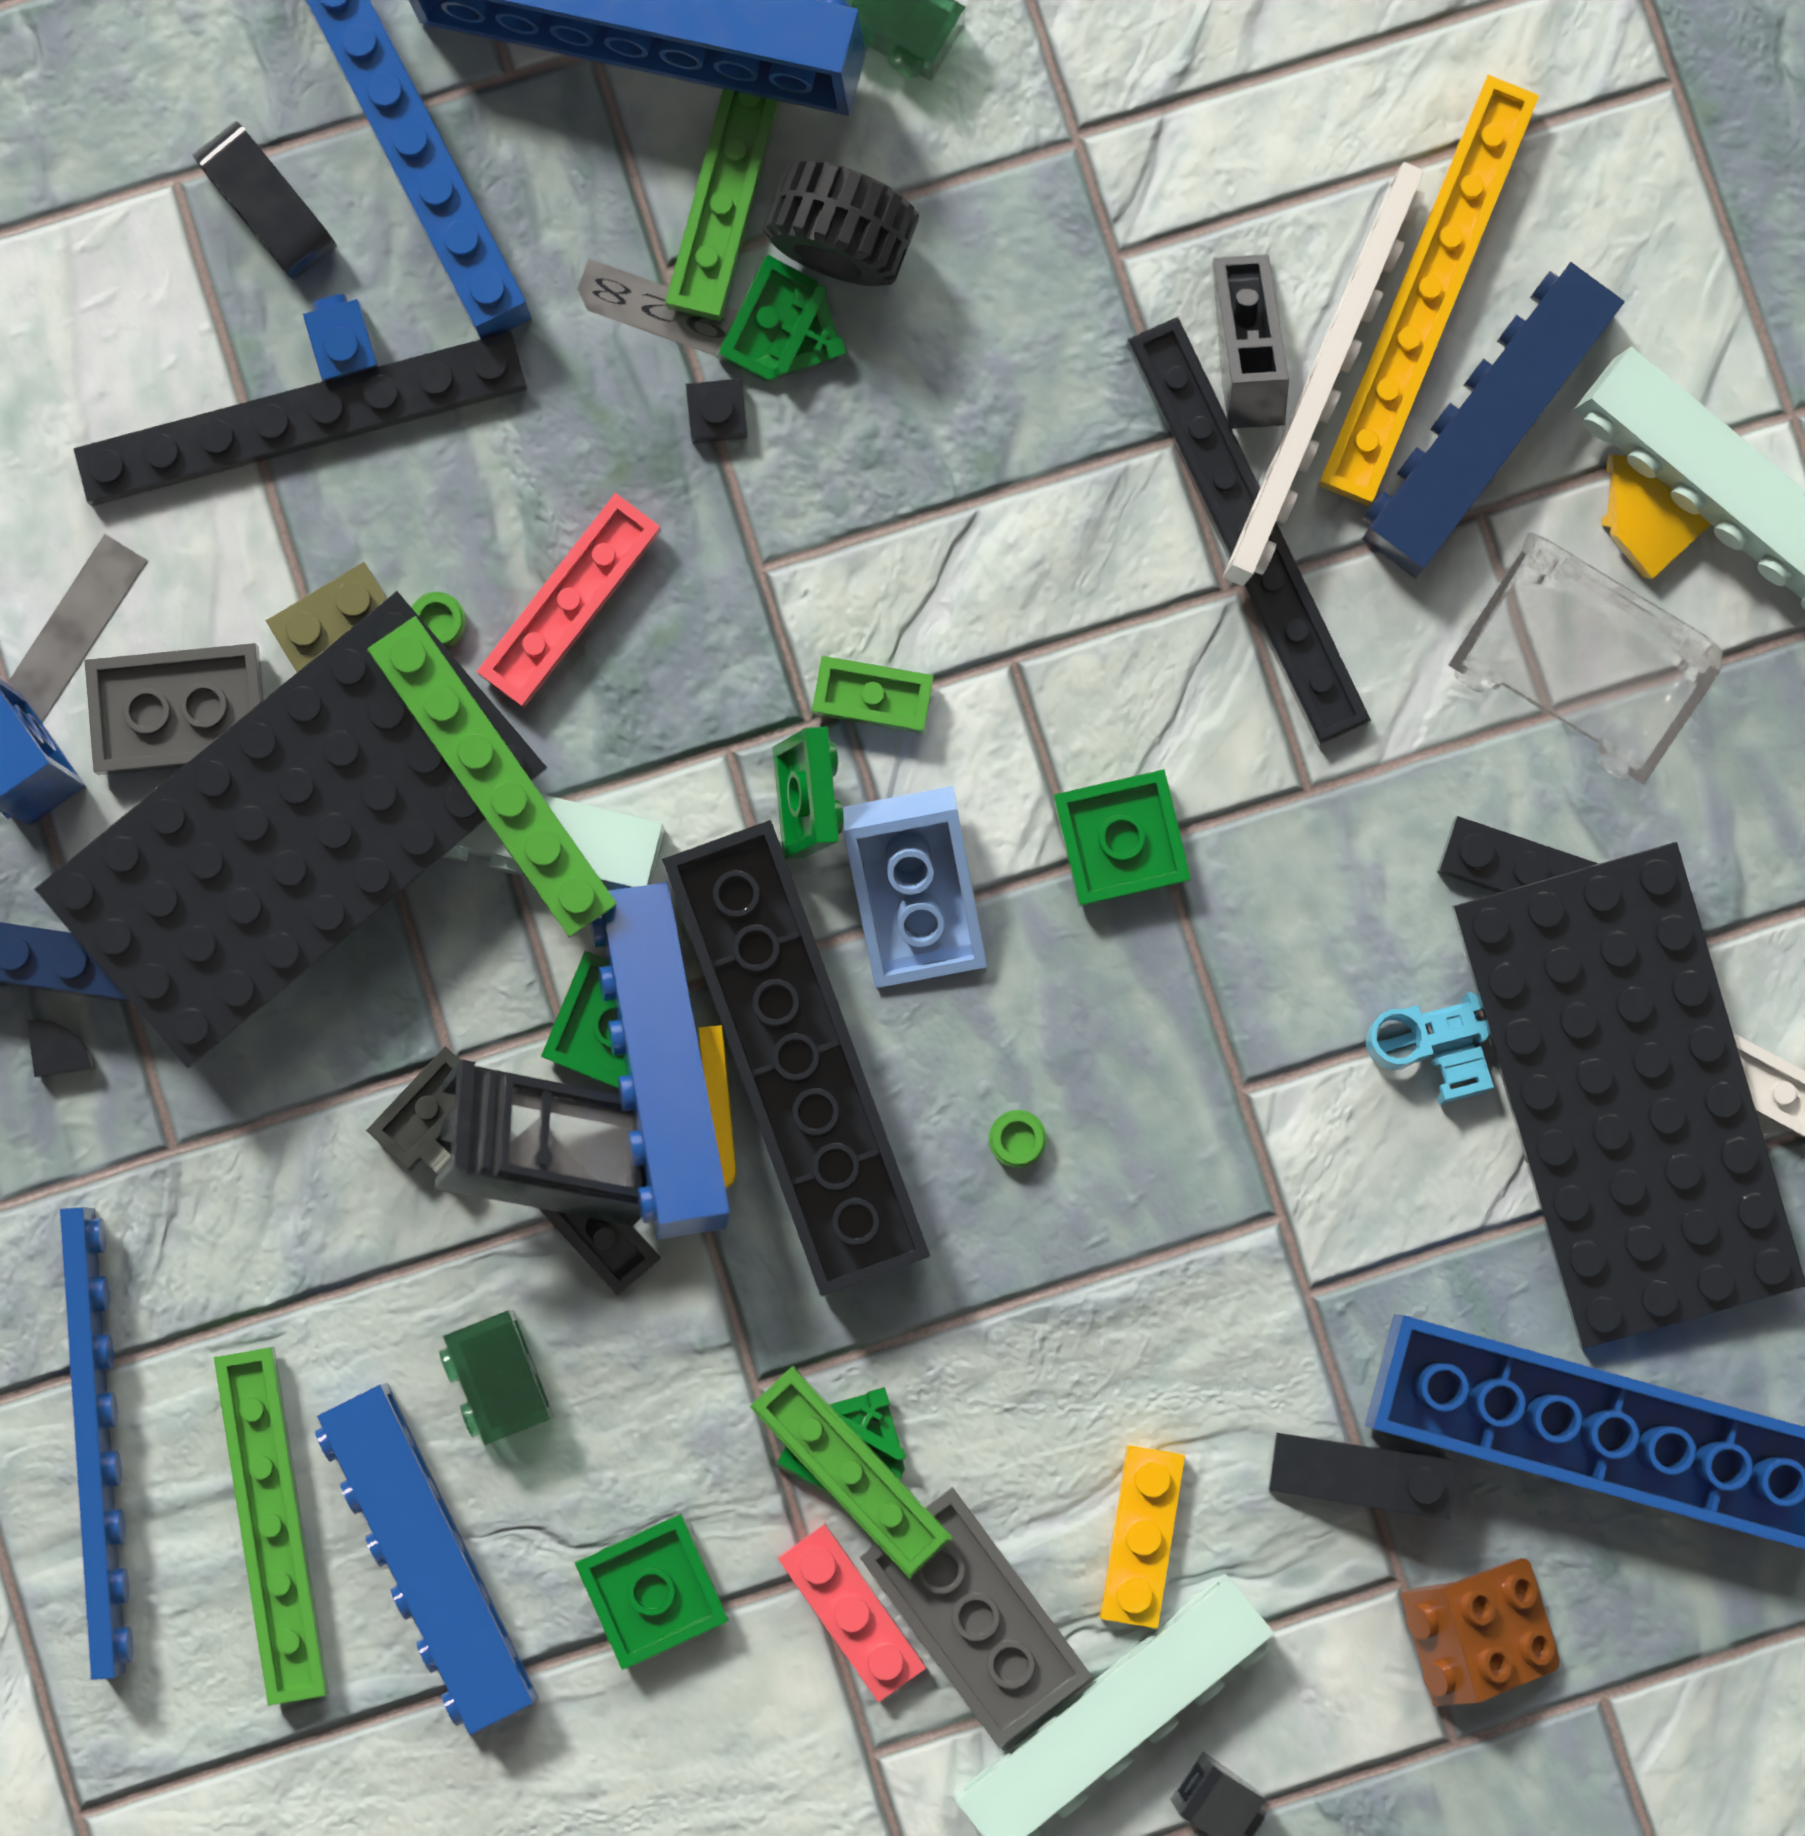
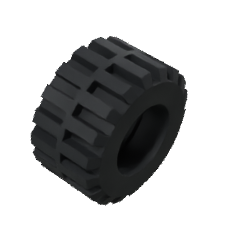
M795 161L789 163L785 169L763 227V233L781 253L811 270L852 284L888 286L896 282L920 216L915 207L901 194L870 176L831 163Z

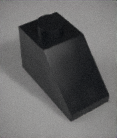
M1204 1751L1170 1798L1182 1818L1211 1836H1254L1267 1813L1261 1809L1266 1798L1258 1789Z

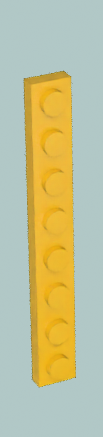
M1489 74L1487 75L1317 486L1369 507L1372 504L1540 95Z

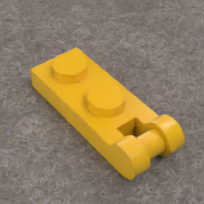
M722 1025L699 1027L700 1041H698L725 1189H727L736 1179L737 1166L724 1029Z

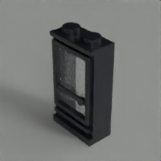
M461 1059L445 1078L442 1084V1092L455 1095V1107L444 1118L440 1137L441 1140L452 1142L451 1161L435 1178V1189L634 1226L642 1218L638 1188L647 1187L643 1166L633 1167L628 1142V1132L637 1131L633 1110L623 1111L619 1094L475 1066L476 1062Z

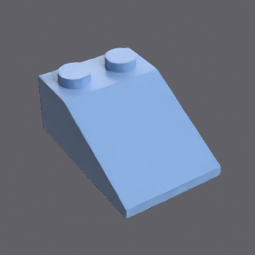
M950 786L843 807V833L875 988L986 968L987 961L954 787Z

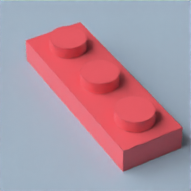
M826 1523L778 1556L777 1559L878 1702L926 1669V1665Z

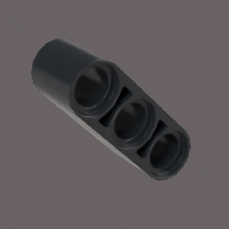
M237 120L192 154L207 177L293 281L338 247L326 228Z

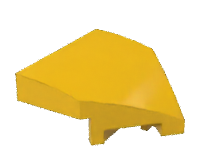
M1608 454L1606 472L1611 473L1608 511L1605 516H1602L1601 526L1611 527L1610 536L1643 578L1653 579L1711 524L1699 513L1691 514L1680 508L1670 496L1672 489L1656 476L1648 478L1634 470L1627 461V455Z

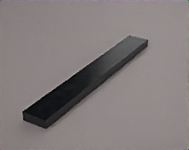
M1177 316L1127 339L1126 345L1228 560H1230L1260 490V486L1233 430L1228 428L1227 417ZM1275 522L1268 540L1276 543V548L1264 574L1261 575L1254 572L1245 585L1241 587L1317 746H1321L1369 724L1371 719L1277 522Z

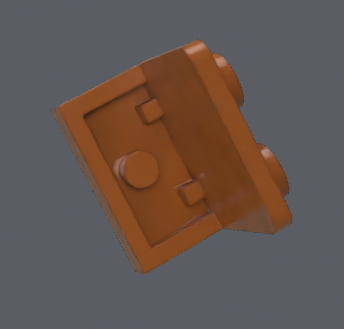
M1525 1558L1510 1560L1453 1583L1421 1586L1400 1593L1406 1612V1622L1414 1639L1423 1670L1424 1683L1429 1690L1433 1707L1479 1703L1552 1673L1559 1667V1655L1531 1563Z

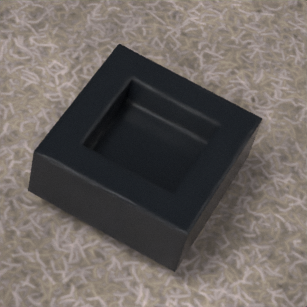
M742 378L686 384L692 444L748 438Z

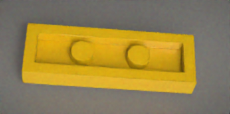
M1126 1444L1099 1614L1100 1619L1158 1629L1185 1454Z

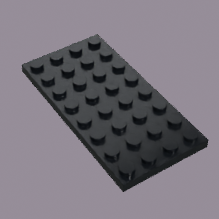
M395 591L34 889L187 1068L192 1067L486 821L368 653L367 648L416 616L530 780L533 782L547 770V766L398 591Z
M1668 843L1453 905L1452 910L1580 1347L1582 1349L1590 1348L1805 1287L1802 1267L1678 843Z

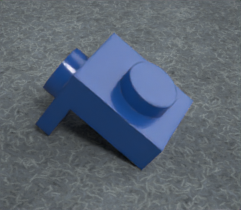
M337 294L313 302L315 311L304 313L303 318L322 381L327 382L377 368L378 364L364 320L363 308L359 300L347 301L346 294Z

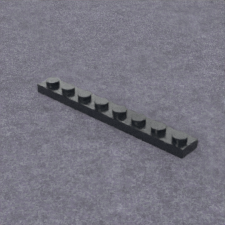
M511 331L378 366L374 369L327 382H318L73 448L86 500L92 507L527 390L514 338Z

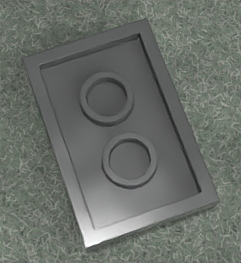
M256 643L84 660L93 772L97 775L183 767L263 701L259 646Z

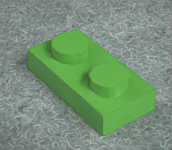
M822 655L812 714L924 734L934 675Z

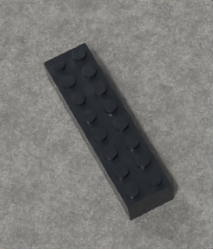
M772 821L762 822L663 858L662 861L820 1296L822 1297L930 1257L928 1247Z

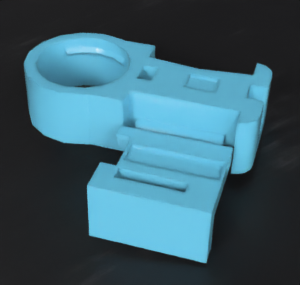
M1467 992L1461 998L1462 1004L1421 1014L1419 1005L1405 1009H1390L1382 1013L1368 1029L1365 1038L1366 1049L1371 1059L1380 1067L1389 1070H1402L1414 1063L1428 1060L1432 1055L1434 1056V1059L1431 1060L1432 1067L1440 1066L1439 1070L1444 1078V1084L1439 1086L1441 1092L1437 1097L1439 1105L1485 1094L1494 1088L1480 1046L1488 1038L1489 1032L1486 1022L1484 1020L1479 1021L1477 1012L1481 1009L1478 997L1472 992ZM1396 1020L1402 1022L1412 1030V1032L1398 1037L1377 1041L1378 1027L1380 1028L1386 1021ZM1428 1026L1431 1027L1432 1034L1429 1033ZM1472 1038H1474L1477 1048L1472 1044ZM1416 1043L1413 1053L1404 1058H1394L1385 1053ZM1476 1078L1477 1083L1450 1089L1452 1084Z

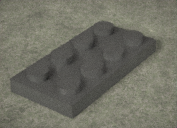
M952 1486L925 1507L946 1528L953 1538L911 1578L898 1567L877 1543L860 1555V1559L1000 1748L1093 1676Z

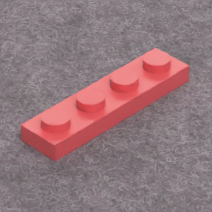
M615 493L476 671L478 675L524 709L661 532V527Z

